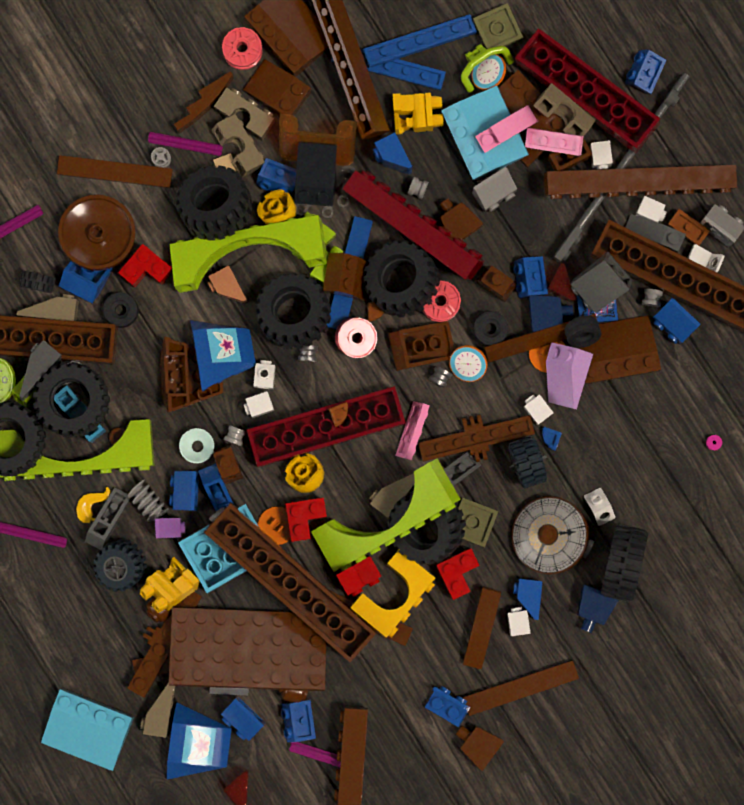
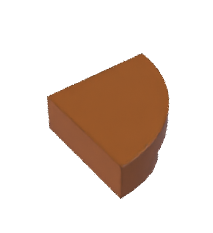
M368 302V321L372 322L379 319L384 312L374 302Z
M347 402L329 409L335 427L341 425L347 417Z

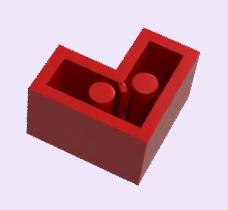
M142 244L118 273L132 286L136 287L147 273L163 285L173 271L171 266Z
M324 498L285 504L290 543L311 539L308 520L327 517Z
M471 548L436 565L452 600L471 592L462 575L480 566Z
M371 556L336 576L347 595L352 594L354 597L363 592L362 587L369 584L371 587L380 582L379 577H381V574Z

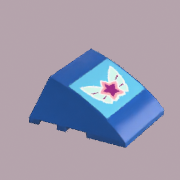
M190 320L202 391L256 365L250 329Z
M177 702L172 722L167 761V779L226 768L232 728Z

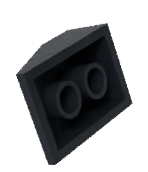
M299 141L295 204L333 206L336 184L337 144Z

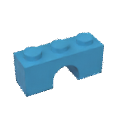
M65 386L54 396V401L70 418L79 417L87 410L85 404L69 386ZM101 423L94 432L91 431L88 435H85L89 442L93 443L106 432Z

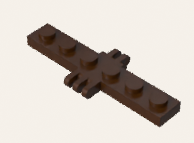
M480 414L476 416L478 423L474 422L473 416L469 417L470 425H467L466 418H462L465 432L418 443L422 460L425 462L465 451H470L471 456L475 455L476 462H480V453H482L484 460H488L486 452L490 451L489 445L535 434L531 416L485 427L483 426Z
M193 592L174 607L196 609L202 596ZM172 614L165 621L161 629L156 626L154 630L148 626L146 630L151 632L152 635L149 636L145 633L142 635L148 639L147 644L151 647L127 689L143 698L146 697L168 656H170Z

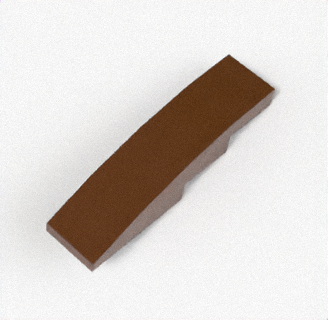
M231 71L198 91L201 99L186 107L189 115L174 124L179 134L196 123L214 106L226 87L228 88L234 79Z
M486 587L482 588L463 665L482 670L501 591Z

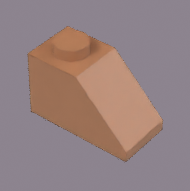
M229 266L209 276L211 281L208 284L212 292L216 291L219 296L238 302H248Z

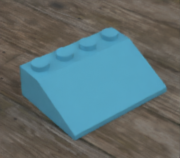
M498 86L441 110L473 180H480L529 155L519 133L484 153L475 137L510 116Z
M246 504L238 508L258 526ZM206 526L178 543L206 593H209L247 570L204 533L208 527Z
M62 688L59 690L41 743L113 771L134 716Z

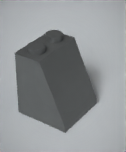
M607 251L572 280L571 288L577 296L580 295L585 300V306L596 313L630 290L632 279Z

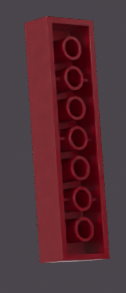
M539 28L515 57V64L545 87H548L551 83L591 115L595 119L594 123L635 154L660 124L658 116Z
M354 171L343 187L345 192L465 280L473 279L485 262L481 258L483 255L475 249H468L466 247L467 243L462 239L451 237L452 232L450 230L435 225L437 222L429 215L420 214L421 209L414 204L405 203L406 198L399 193H392L390 191L391 187L384 182L376 181V176L369 171Z
M394 386L247 429L257 467L260 468L406 425ZM347 402V417L341 425L335 427L329 409Z

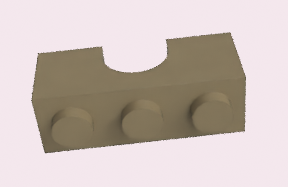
M552 83L533 105L547 118L551 114L559 115L565 122L563 131L568 134L584 136L595 121L591 115Z
M226 87L214 105L215 110L227 118L241 111L247 112L250 115V121L246 126V130L263 141L275 123L273 114L266 109L262 111L257 108L258 104L253 100L242 98V94L236 89L232 88L230 90Z
M236 114L216 123L212 132L220 145L233 143L240 150V154L236 155L231 162L237 173L243 178L259 170L265 163L263 155L256 149L252 137L247 134L243 122L237 118Z

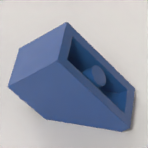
M216 464L198 471L215 511L222 507L225 508L230 502L233 504Z
M518 579V583L514 582L513 594H517V600L534 620H539L542 581Z

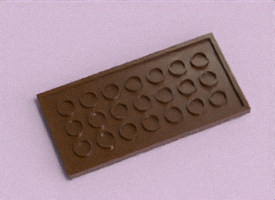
M172 608L169 686L325 691L326 641L295 613Z

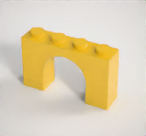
M399 550L387 563V566L407 584L408 598L404 605L394 610H386L379 607L362 593L350 608L384 639L388 636L393 637L398 631L396 627L400 621L404 623L411 615L408 611L412 606L417 608L423 600L421 595L425 591L429 593L435 586L433 583L435 577L415 561L408 560L405 554L402 555Z

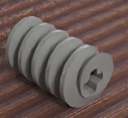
M144 479L131 489L127 497L129 499L135 497L132 503H140L137 509H145L142 515H149L147 521L151 522L164 515L169 508L162 510L165 503L157 504L160 497H152L155 491H147L150 485L143 486Z

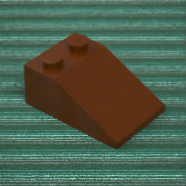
M265 59L243 91L290 123L311 94V87Z
M329 253L323 291L368 302V294L364 289L366 285L363 283V276H366L363 271L364 267L368 266L369 263L360 257L350 254Z
M448 321L389 333L396 371L450 360L455 350Z

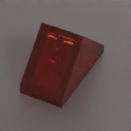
M562 263L547 290L569 302H574L576 298L571 288L572 285L565 264Z
M249 770L242 772L223 789L236 805H247Z

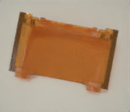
M280 113L279 154L284 160L297 161L298 143L302 141L337 144L336 166H349L353 163L357 139V121L345 120L340 122L336 134L298 131L299 125L295 116Z

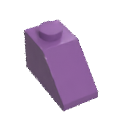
M182 518L155 519L156 538H182V533H186L185 522H182Z

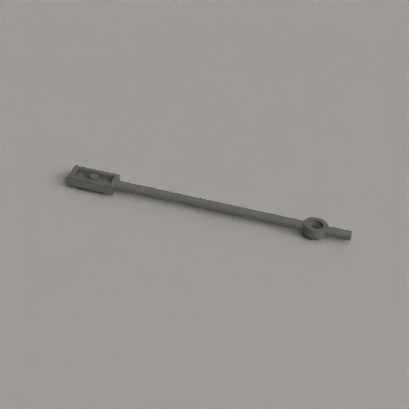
M682 74L655 112L656 116L661 118L670 105L675 106L680 99L678 96L680 90L690 77L688 74ZM629 149L616 169H625L635 153ZM600 194V198L593 200L552 259L560 262L568 258L571 253L570 247L580 241L582 229L607 194Z

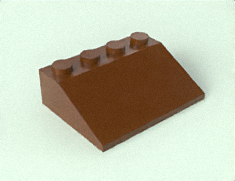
M264 0L244 16L245 22L258 34L264 44L295 77L329 49L319 19L302 0Z
M519 70L499 87L510 115L529 105L538 122L528 128L565 133L563 131L565 122L559 115L551 114L547 118L533 106L541 93ZM527 129L519 133L524 145ZM526 147L529 155L520 160L529 167L546 150Z
M648 315L599 324L601 329L600 339L588 347L578 348L593 354L584 385L655 373L661 370L658 350Z

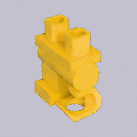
M431 93L413 95L393 94L396 134L400 135L410 130V128H413L414 132L433 131V127L443 126V114L432 115V109H442V97L431 96ZM399 115H413L412 118H406V120L399 117Z
M173 557L169 569H166L165 572L157 570L146 579L145 585L140 589V595L145 600L149 599L152 595L156 598L152 602V607L157 613L165 609L169 611L173 606L197 590L200 580Z

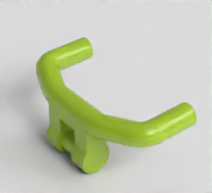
M479 44L475 47V50L465 54L469 63L461 74V81L468 93L474 90L468 78L471 71L491 55L502 53L508 65L514 63V59L507 47L497 46L485 49Z

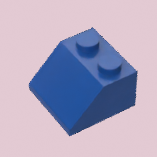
M396 133L375 142L373 155L377 163L381 162L384 167L408 175L412 173V165Z
M70 261L63 271L59 287L93 304L101 293L113 268L93 271L79 267Z
M673 298L652 318L655 321L653 324L661 331L664 329L669 334L667 337L674 344L677 342L679 344L683 343L700 326V323Z
M174 471L170 482L171 487H174L173 495H170V506H173V510L197 511L199 473L196 471Z
M239 697L221 714L223 716L222 721L229 727L233 725L238 730L236 734L242 740L247 739L250 741L266 724Z

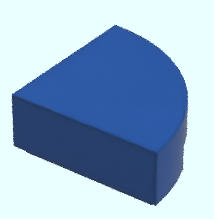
M543 427L542 436L545 444L551 450L556 451L562 433Z

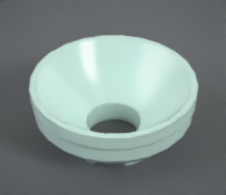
M190 429L180 439V453L191 463H203L213 454L214 440L203 429ZM195 441H201L203 443V450L200 452L193 451L192 444Z

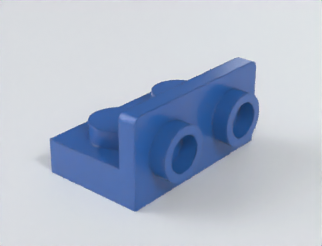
M639 50L634 57L632 68L626 75L625 84L634 86L646 94H652L666 59L651 50Z
M266 158L258 174L256 185L263 190L271 192L281 189L293 196L296 169Z
M543 256L515 260L513 270L516 275V290L519 298H525L529 295L541 296L548 294Z
M434 686V692L425 708L455 726L460 727L470 709V706L466 705L467 700L458 695L454 698L449 695L451 691L443 686H440V688Z
M305 700L300 703L282 704L281 716L284 720V736L287 742L316 739L311 701Z

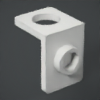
M693 244L688 255V259L716 273L719 271L725 257L723 254H712L697 244ZM718 259L717 264L712 268L713 262Z
M601 488L584 495L598 526L615 519L612 506ZM609 512L606 518L600 519L603 513Z

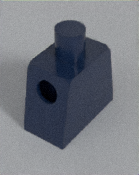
M529 295L528 297L532 333L562 324L563 317L573 316V306H561L560 297Z
M583 585L577 613L578 616L585 618L581 629L592 633L595 623L604 625L619 600L604 597L600 590Z

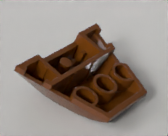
M166 336L164 337L160 356L161 393L167 413L223 393V382L216 383L204 391L201 390L195 347L184 342L172 340Z

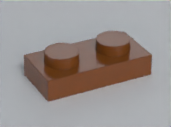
M680 209L677 210L667 224L669 227L686 234L685 238L700 246L710 232L709 229Z

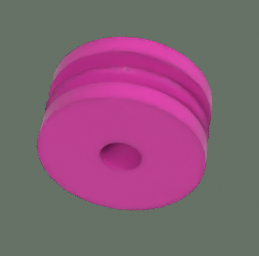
M718 435L709 436L706 440L707 448L712 451L718 450L722 446V439Z

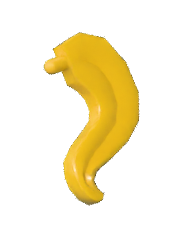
M109 487L105 488L106 491L104 493L83 495L77 504V518L83 523L94 522L96 518H93L92 505L108 499L111 494Z

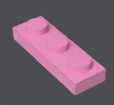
M527 128L525 147L577 156L581 155L583 136Z
M413 401L395 456L412 460L416 452L418 439L422 434L424 421L428 416L429 405Z

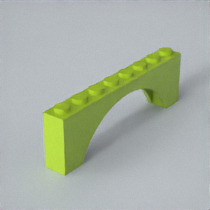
M310 214L304 218H290L284 222L268 223V225L264 226L254 225L249 229L236 230L234 235L225 236V239L219 240V238H215V240H208L206 238L203 240L198 237L188 241L179 240L176 243L170 244L174 287L179 293L198 290L204 275L214 263L226 254L249 245L268 244L288 249L298 255L309 268L326 265L327 253L323 222L319 215Z
M151 420L130 421L122 437L110 449L94 458L77 462H63L42 456L36 462L37 465L34 468L28 469V472L13 477L0 476V478H4V481H15L16 477L23 476L24 480L35 479V475H43V478H54V474L62 473V477L73 476V472H81V475H92V471L99 470L100 474L112 473V469H119V472H131V468H138L139 471L150 470V467L154 466ZM17 430L0 431V456L8 458L20 453L25 444L20 433Z
M438 459L414 471L415 485L411 503L404 516L392 528L380 532H360L350 529L333 519L311 531L333 572L339 569L343 572L352 566L351 562L355 561L356 564L366 559L365 554L369 552L371 555L381 550V545L385 544L387 547L396 542L395 537L398 535L400 538H403L411 533L409 529L412 527L417 530L426 524V519L429 518L432 521L441 516L440 511L445 510V512H448L456 507L454 503L461 499Z

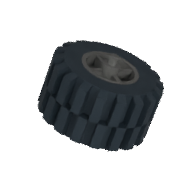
M529 436L510 442L509 452L512 465L509 468L510 470H515L520 485L525 489L546 482L547 472L544 459L547 456L546 454H541L535 438Z
M123 539L112 541L97 553V558L94 559V564L96 565L93 567V570L97 571L96 579L100 578L101 581L99 583L101 585L105 584V588L108 590L113 588L114 592L130 589L145 574L144 569H146L147 564L144 563L146 557L141 555L143 553L142 549L138 550V545L135 543L131 545L129 540L125 542Z

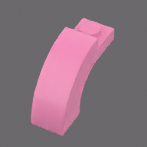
M529 105L475 137L484 153L538 121Z

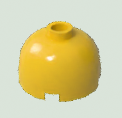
M281 189L266 194L264 196L266 199L263 203L259 202L257 207L258 216L266 225L268 223L284 222L287 219L294 218L296 215L294 199L288 192L286 193Z
M309 453L303 457H300V455L296 456L289 462L285 470L287 473L285 480L294 490L301 493L315 491L324 479L322 464L314 455Z

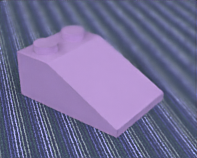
M551 343L546 359L549 403L577 410L592 360V353L574 347Z

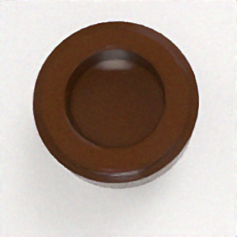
M123 428L113 429L109 435L110 442L114 445L126 430Z

